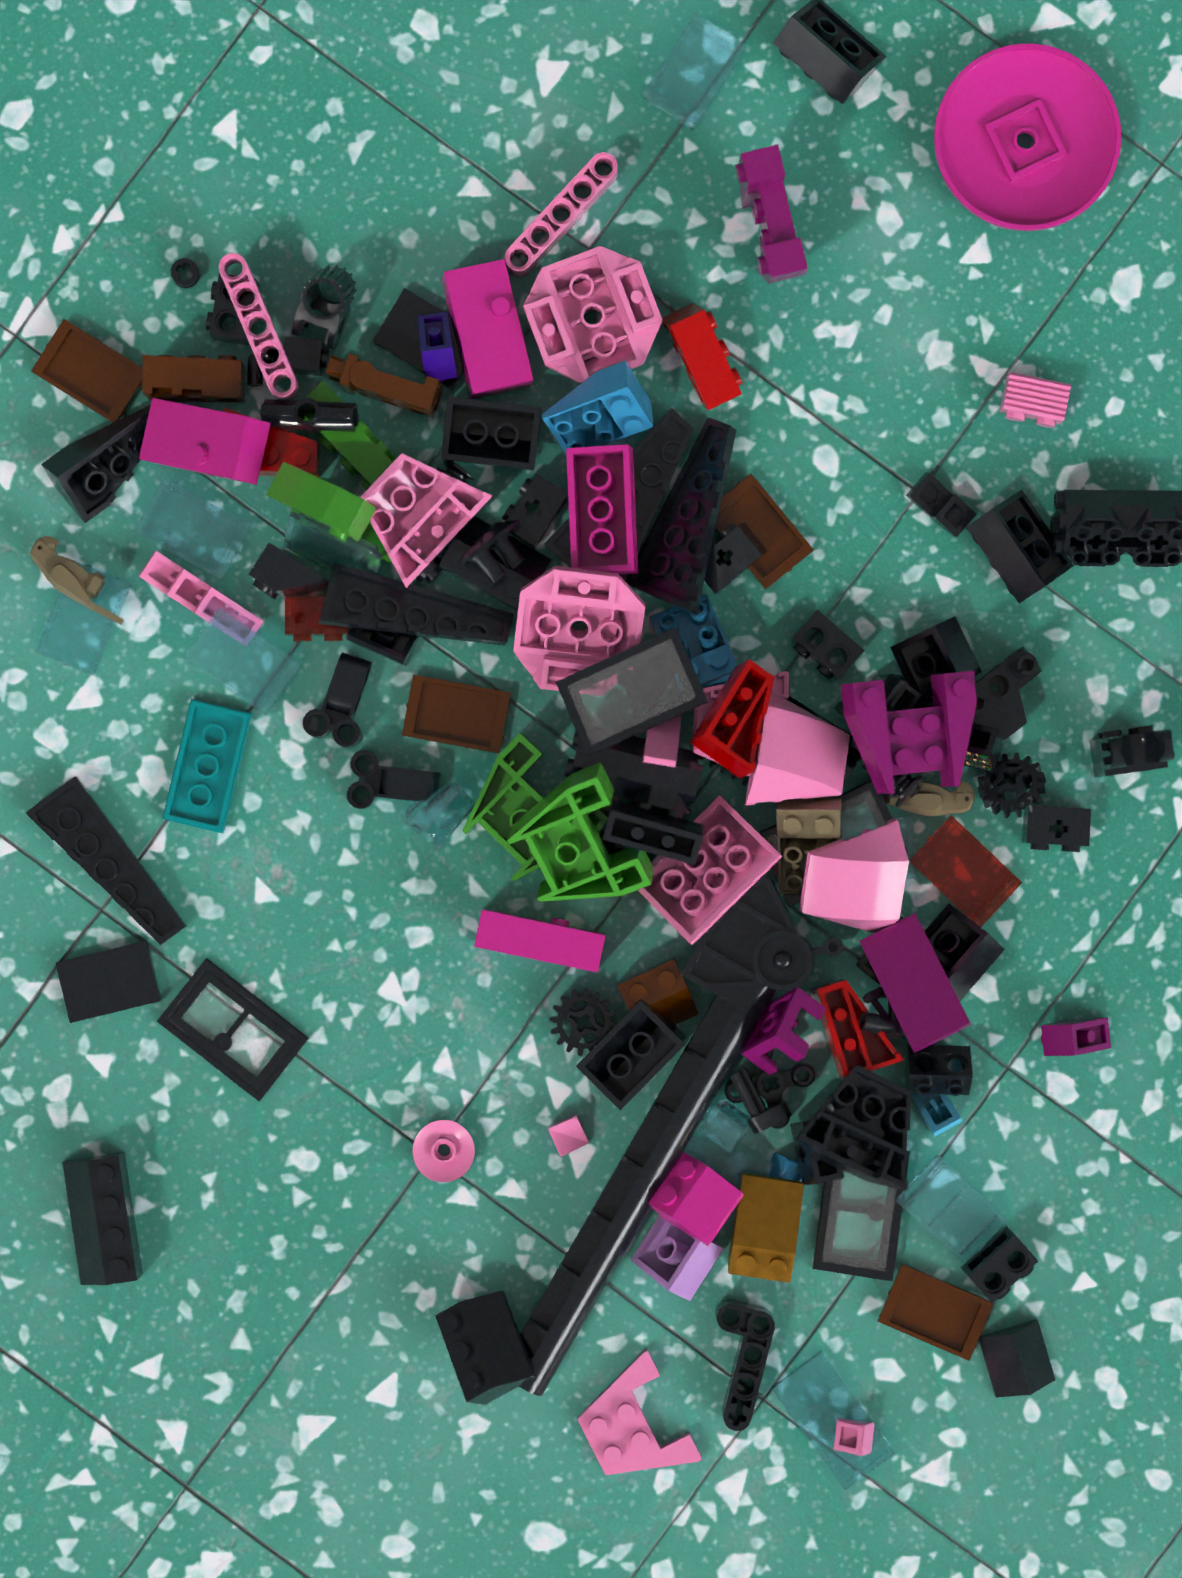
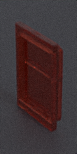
M951 815L909 860L947 899L980 927L992 917L1022 883Z

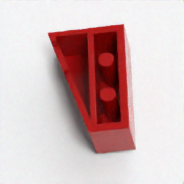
M691 303L662 318L663 326L668 327L674 340L673 346L677 354H680L687 369L686 373L704 408L711 410L742 394L738 387L742 384V380L736 368H730L726 358L730 356L724 340H718L715 335L714 329L718 327L710 310L705 312L697 304Z
M224 408V412L243 415L233 410ZM269 428L259 476H276L282 463L286 462L316 477H320L321 446L317 441L293 432Z
M750 659L737 665L689 743L739 778L753 773L756 766L754 760L757 746L762 738L760 733L764 716L767 715L775 677Z
M838 979L811 988L814 1000L826 1008L821 1022L840 1078L844 1079L855 1065L873 1071L904 1061L883 1031L873 1034L859 1029L861 1014L864 1011H869L847 980Z

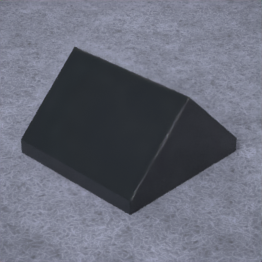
M351 628L346 639L353 644L406 667L419 636Z
M1037 1319L979 1337V1343L995 1397L1031 1395L1055 1381Z

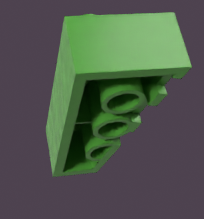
M324 381L320 382L306 396L320 402L344 403ZM315 410L308 412L305 415L304 421L312 419L315 415ZM359 419L355 432H319L322 436L318 440L330 453L336 449L343 457L340 461L342 466L352 476L357 472L365 480L361 484L365 490L396 460L390 449L381 440L376 439L373 432L361 419Z

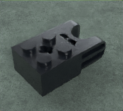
M1153 725L1130 728L1128 729L1129 735L1123 736L1122 729L1097 733L1098 739L1089 741L1094 777L1167 768V761L1175 759L1171 730L1153 731Z

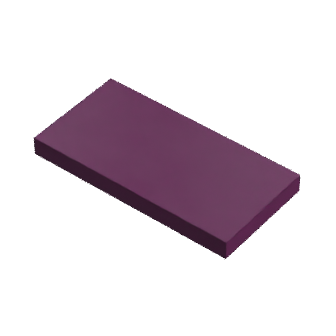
M916 913L859 941L914 1053L971 1025Z

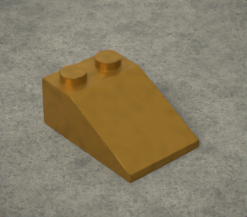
M742 1172L739 1191L744 1196L736 1207L728 1254V1274L790 1283L803 1198V1181Z

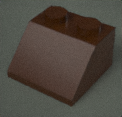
M673 957L617 983L629 1011L642 999L668 1017L675 1025L699 1014Z

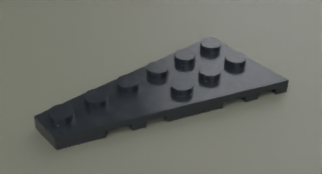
M672 408L633 449L637 552L643 543L694 432V428ZM568 518L544 545L565 565L571 568L570 525ZM621 574L620 576L625 581L628 574Z
M709 417L707 418L638 554V574H628L625 580L630 587L696 615L737 431L732 426Z

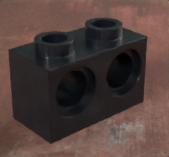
M219 273L218 282L213 281L211 300H215L213 312H208L206 330L210 331L209 335L213 340L250 345L232 301L226 298L228 291ZM255 279L256 284H257V286H258V288H259L260 284H259L258 281ZM245 292L241 295L239 303L243 306L252 304L255 298L254 293ZM226 318H236L237 325L233 330H222V322Z
M818 609L791 639L795 643L792 648L804 659L807 660L810 656L819 664L816 669L828 680L832 677L839 680L864 652L858 644ZM816 629L821 633L822 641L819 645L813 646L806 641L805 634L807 630ZM838 649L844 653L845 662L842 666H835L830 662L829 653L831 650Z
M908 1044L905 1058L906 1089L911 1090V1093L920 1095H969L973 1078L970 1046L930 1045L914 1053L910 1044Z
M1006 1226L969 1259L961 1269L993 1303L996 1299L1005 1297L1016 1281L1027 1277L1033 1271L1034 1265L1039 1261ZM1019 1251L1018 1257L1014 1261H1007L1010 1253ZM996 1272L992 1281L984 1282L985 1276L988 1273Z

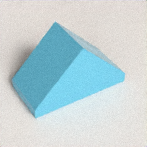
M911 1093L915 1106L929 1131L934 1136L962 1122L960 1115L947 1094L920 1095Z

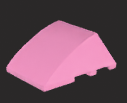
M401 453L360 498L376 507L370 522L407 588L492 495Z
M771 692L767 715L764 716L760 732L762 738L757 746L754 760L756 762L755 770L749 776L745 806L755 805V803L773 801L775 803L796 798L812 799L840 796L843 790L850 735Z
M896 818L890 819L882 827L874 830L865 829L857 837L846 841L840 839L808 852L799 911L870 933H876L897 922L900 919L909 863L898 820Z

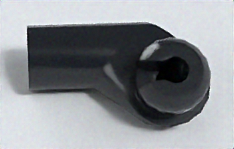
M274 349L268 350L264 354V362L272 364L278 358L279 352ZM252 353L248 357L247 385L263 386V374L254 353Z

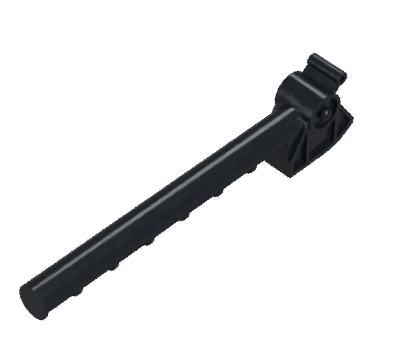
M761 877L703 934L681 972V975L711 991L716 996L684 1048L682 1055L654 1100L649 1112L520 1333L536 1376L519 1386L529 1393L542 1396L651 1209L649 1201L680 1159L776 991H787L804 984L814 970L816 955L826 953L831 957L841 955L844 951V943L839 938H829L824 943V946L813 949L810 942L799 933L774 881L767 877Z

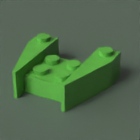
M286 462L282 463L266 496L292 508L293 514L328 531L334 537L364 550L363 557L380 564L381 560L392 565L391 559L370 522L376 507L334 484Z
M520 732L498 755L462 830L467 834L479 823L523 865L511 877L513 881L540 868L525 839L510 845L507 842L511 826L544 798L523 775L545 753L523 732ZM602 808L588 813L598 832L606 825L609 816Z
M601 762L571 774L511 826L507 842L510 845L525 839L546 879L540 884L537 895L539 902L623 896L649 886L652 883L654 868L646 852L628 847L609 855L588 814L611 804L614 788Z

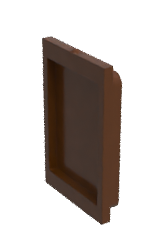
M63 319L31 370L32 373L113 423L120 419L138 388L142 385V367Z
M752 474L743 481L738 482L733 489L722 497L715 529L720 534L732 523L736 527L744 522L768 550L766 554L748 568L765 589L769 588L784 574L790 572L795 565L814 551Z
M413 675L409 699L406 704L407 710L402 736L500 754L501 744L504 740L503 733L507 711L510 708L511 693Z
M901 1263L877 1321L970 1361L994 1303Z

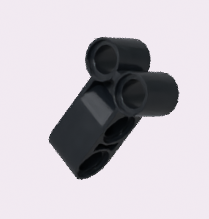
M344 652L341 653L322 709L310 710L303 718L302 724L307 734L321 739L332 732L334 741L339 746L348 749L354 748L360 743L362 731L353 719L366 685L372 662ZM315 716H323L326 720V726L321 732H313L310 729V721ZM347 725L354 727L356 732L354 739L350 742L341 741L339 738L341 728Z
M360 750L352 756L350 766L353 773L359 777V781L351 784L347 791V800L353 807L366 809L374 803L376 797L437 804L441 773L379 766L377 756L368 750ZM363 755L370 756L374 763L373 769L368 773H361L356 766L357 760ZM359 786L366 787L370 792V798L364 804H358L353 799V792Z

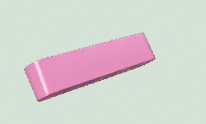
M601 152L593 156L511 244L505 254L506 267L510 274L516 277H523L529 274L614 183L617 178L618 165L613 155ZM604 163L612 168V172L609 175L600 176L595 171V168L599 164ZM580 186H586L590 189L591 194L587 198L581 199L576 197L574 191ZM561 208L566 209L570 213L569 218L562 222L557 221L553 217V213ZM538 231H544L548 234L549 239L544 244H537L532 240L533 234ZM515 254H524L528 261L524 266L516 267L511 263V259Z
M236 253L227 254L220 260L219 271L266 384L276 399L292 400L298 394L299 384L251 269L241 255ZM235 263L241 264L243 268L240 275L236 277L228 276L227 271L230 265ZM245 292H252L255 295L253 303L248 306L241 305L239 303L241 295ZM257 321H265L267 323L265 332L260 335L253 334L251 331L253 324ZM274 349L279 351V358L276 362L272 364L264 362V354L268 350ZM288 378L291 380L290 389L284 393L277 392L275 387L278 380Z

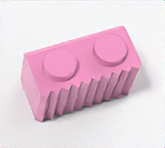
M1010 372L1006 376L999 412L1006 413V419L1023 422L1025 418L1037 420L1036 425L1054 428L1055 424H1061L1065 419L1071 384Z

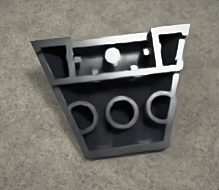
M855 1065L795 1140L811 1156L864 1181L907 1191L906 1161H909L907 1131L910 1130L911 1090Z

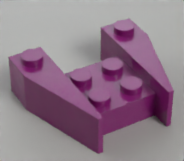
M778 144L741 153L739 164H735L737 179L740 183L742 209L751 207L755 225L760 224L762 229L760 230L761 236H759L761 255L757 257V273L768 284L806 275L808 267L801 238L796 237L783 183L785 171Z
M974 671L931 675L934 707L886 711L884 680L841 684L844 717L877 794L895 793L893 775L940 770L941 787L960 786L977 704Z

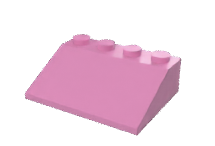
M720 795L693 821L704 825L703 839L695 865L658 855L651 862L654 868L651 885L638 890L691 945L782 857Z

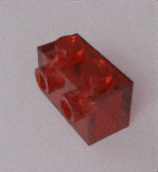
M325 596L285 597V635L293 636V642H311L312 636H324V641L340 642L343 641V636H347L350 628L318 623Z

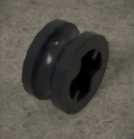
M179 259L171 267V277L180 288H191L198 282L200 277L199 269L191 259ZM184 266H190L192 278L188 279L186 277V281L180 280L181 276L177 272L179 268L182 267L184 270Z

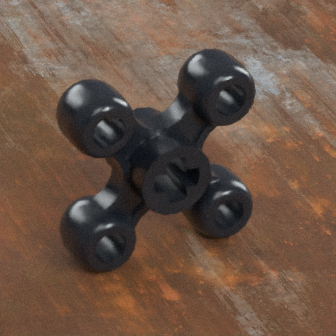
M774 1049L765 1054L772 1058ZM799 1062L787 1071L778 1069L777 1072L771 1075L758 1067L757 1073L752 1080L760 1096L765 1099L767 1108L782 1102V1093L787 1087L810 1086L815 1080V1071L810 1064L805 1062ZM800 1070L808 1071L806 1079H798V1072ZM772 1075L776 1076L774 1081L777 1083V1086L764 1090L765 1084L762 1082V1079L764 1077L770 1079ZM729 1080L724 1087L726 1098L732 1103L743 1102L739 1095L734 1096L731 1094L734 1084L732 1080ZM790 1117L772 1126V1128L781 1129L789 1123Z

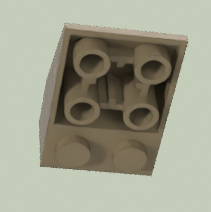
M842 794L840 796L812 799H787L777 802L778 852L782 856L778 860L779 894L802 895L808 852L842 839Z

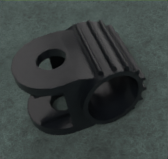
M327 265L324 269L320 268L303 286L305 289L301 294L303 301L298 306L292 326L293 335L299 337L304 328H308L310 322L328 329L324 344H327V348L335 349L348 319L350 303L355 299L353 295L357 291L355 289L356 281H353L351 277L352 273L346 272V268H338V265L334 267ZM319 282H327L333 285L339 293L340 302H333L325 298L320 291ZM313 309L322 311V312L327 313V314H329V315H321V314L315 312Z

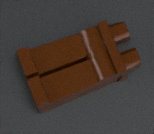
M350 353L347 360L331 355L326 369V374L330 376L329 379L338 382L346 393L354 395L357 390L359 394L433 419L435 418L444 390L439 379L427 376L423 385L375 370L371 363L361 361L358 356Z

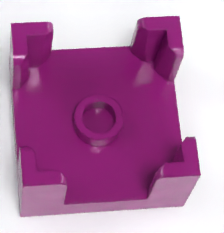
M799 987L792 989L769 1003L741 1054L769 1075L777 1072L778 1067L776 1066L777 1063L765 1053L776 1047L794 1061L805 1058L809 1044L792 1032V1029L796 1028L799 1023L796 1020L798 1013L802 1008L814 1018L820 1020L826 1008Z

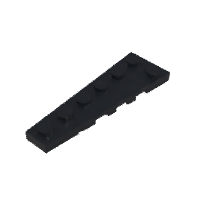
M334 562L318 623L505 646L508 641L514 614L409 584L406 588L401 581Z
M77 776L26 812L52 840L67 852V855L77 862L96 883L101 885L160 945L187 927Z

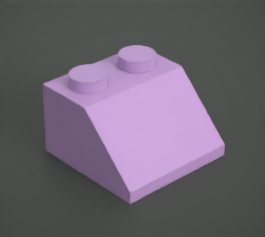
M658 1216L631 1258V1261L665 1289L690 1301L724 1248L714 1240L707 1246Z

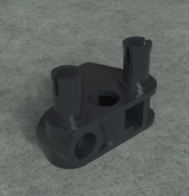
M1024 646L1016 650L975 682L977 704L973 723L999 729L1002 741L1006 740L1027 723L1019 689L1042 672L1035 656L1029 653ZM992 683H996L998 685V690L996 692L991 690Z

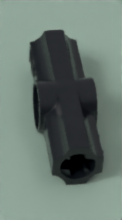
M305 397L299 400L265 399L264 403L261 404V421L270 423V428L299 429L311 434L319 433L320 431L355 432L359 423L358 405L356 403L320 402ZM315 410L314 417L304 421L305 415Z

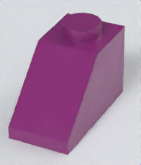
M1108 1017L1060 1021L1041 1025V1043L1044 1056H1076L1111 1048Z

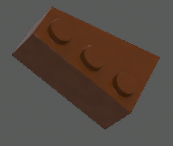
M142 355V393L150 401H152V398L171 402H245V365L241 360H237L236 356L221 355L218 356V359H207L202 355H189L187 357Z

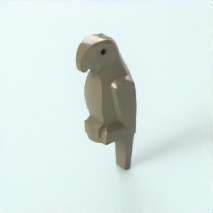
M44 536L35 541L30 551L31 558L57 591L120 625L124 623V620L92 602V599H96L101 592L106 577L100 572L89 573L79 563L59 556L56 552V546L60 544L57 539Z
M921 781L919 786L922 789L898 809L923 816L965 813L971 809L975 794L972 786L966 782H960V786L955 790L948 791L940 785ZM883 796L886 805L897 808L895 803L899 796L891 799Z

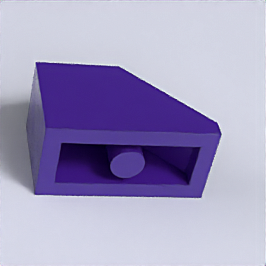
M448 311L417 316L425 378L429 376L439 379L440 382L457 378Z

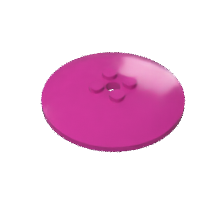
M1009 45L997 48L975 59L950 84L941 101L935 120V156L942 178L951 193L975 216L985 222L1009 230H1045L1076 218L1087 210L1106 189L1114 174L1120 156V118L1116 104L1107 86L1093 69L1082 60L1068 52L1047 45ZM1022 133L1029 134L1033 138V146L1028 149L1021 148L1017 143V136Z

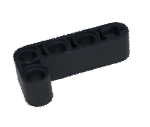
M725 1299L716 1307L715 1316L717 1323L721 1329L741 1335L722 1406V1415L725 1425L729 1429L741 1431L749 1426L752 1419L775 1330V1323L771 1313L764 1307L734 1299ZM733 1308L737 1310V1319L733 1322L723 1321L721 1315L725 1309ZM758 1316H764L768 1319V1325L763 1330H756L751 1326L753 1319ZM748 1347L759 1348L761 1350L760 1356L755 1360L746 1359L744 1352ZM740 1378H750L753 1381L751 1388L745 1391L738 1389L736 1383ZM736 1398L742 1400L740 1408L744 1416L739 1415L737 1420H733L729 1412L733 1413L736 1411L738 1404Z

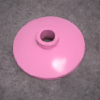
M437 1120L427 1124L419 1131L413 1143L412 1153L416 1167L425 1177L436 1182H451L459 1179L469 1170L474 1160L475 1146L470 1133L462 1125L451 1120ZM440 1145H448L450 1153L448 1155H441L438 1150Z

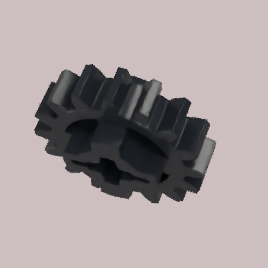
M1006 753L1002 754V761L997 762L994 773L982 770L984 776L977 779L979 783V788L977 789L984 807H991L994 815L1003 811L1005 818H1009L1011 812H1015L1019 818L1022 815L1021 810L1023 809L1030 813L1033 812L1032 803L1041 804L1040 794H1046L1044 784L1046 779L1044 772H1041L1040 764L1038 762L1032 764L1030 756L1020 760L1019 753H1015L1013 759H1008Z
M588 988L584 989L583 995H578L577 991L573 989L572 998L568 999L565 995L561 996V1000L564 1003L562 1006L554 1004L553 1009L558 1012V1016L550 1017L551 1022L557 1023V1026L551 1029V1034H560L556 1043L560 1045L566 1042L568 1044L566 1052L569 1053L574 1047L578 1048V1056H582L584 1049H588L590 1052L609 1033V1028L616 1026V1022L610 1021V1017L614 1016L616 1012L615 1010L607 1011L606 1007L609 1005L610 1000L599 1001V991L592 997L589 996ZM587 1001L584 1008L578 1010L569 1008L573 1003ZM597 1007L603 1013L604 1026L596 1022L594 1013ZM584 1014L589 1015V1022L593 1027L584 1026L582 1030L578 1029V1022L574 1017L582 1018ZM562 1018L571 1024L572 1032L570 1036L563 1029ZM591 1033L598 1036L590 1042H579L582 1036Z

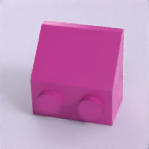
M684 1152L668 1177L649 1201V1205L662 1219L709 1246L744 1194L709 1166Z

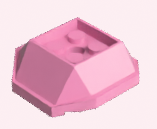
M602 246L542 267L523 305L545 366L580 384L595 372L625 360L631 369L644 365L663 321L641 262ZM592 310L599 312L602 317L599 323L593 325L584 320V315Z
M554 566L520 590L513 652L533 676L540 689L559 691L556 685L557 681L641 643L645 603L618 573ZM575 621H583L588 627L583 631H578L571 624ZM618 674L579 692L580 694L603 696L618 683Z

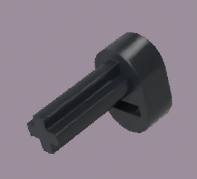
M747 1068L730 1075L750 1115L747 1122L754 1134L764 1131L792 1116L786 1101H782L769 1108L765 1106Z

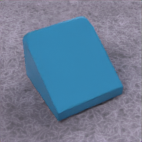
M774 1152L765 1176L802 1181L798 1160Z

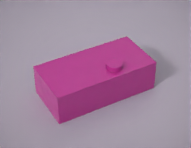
M505 259L445 271L441 282L469 399L473 400L530 387L533 382V376Z
M152 398L139 459L257 485L270 423L243 415Z
M626 444L566 448L571 568L618 573L619 575L638 574L632 447Z
M483 908L474 947L598 973L606 935L602 932L569 926L570 921L551 917L549 922Z

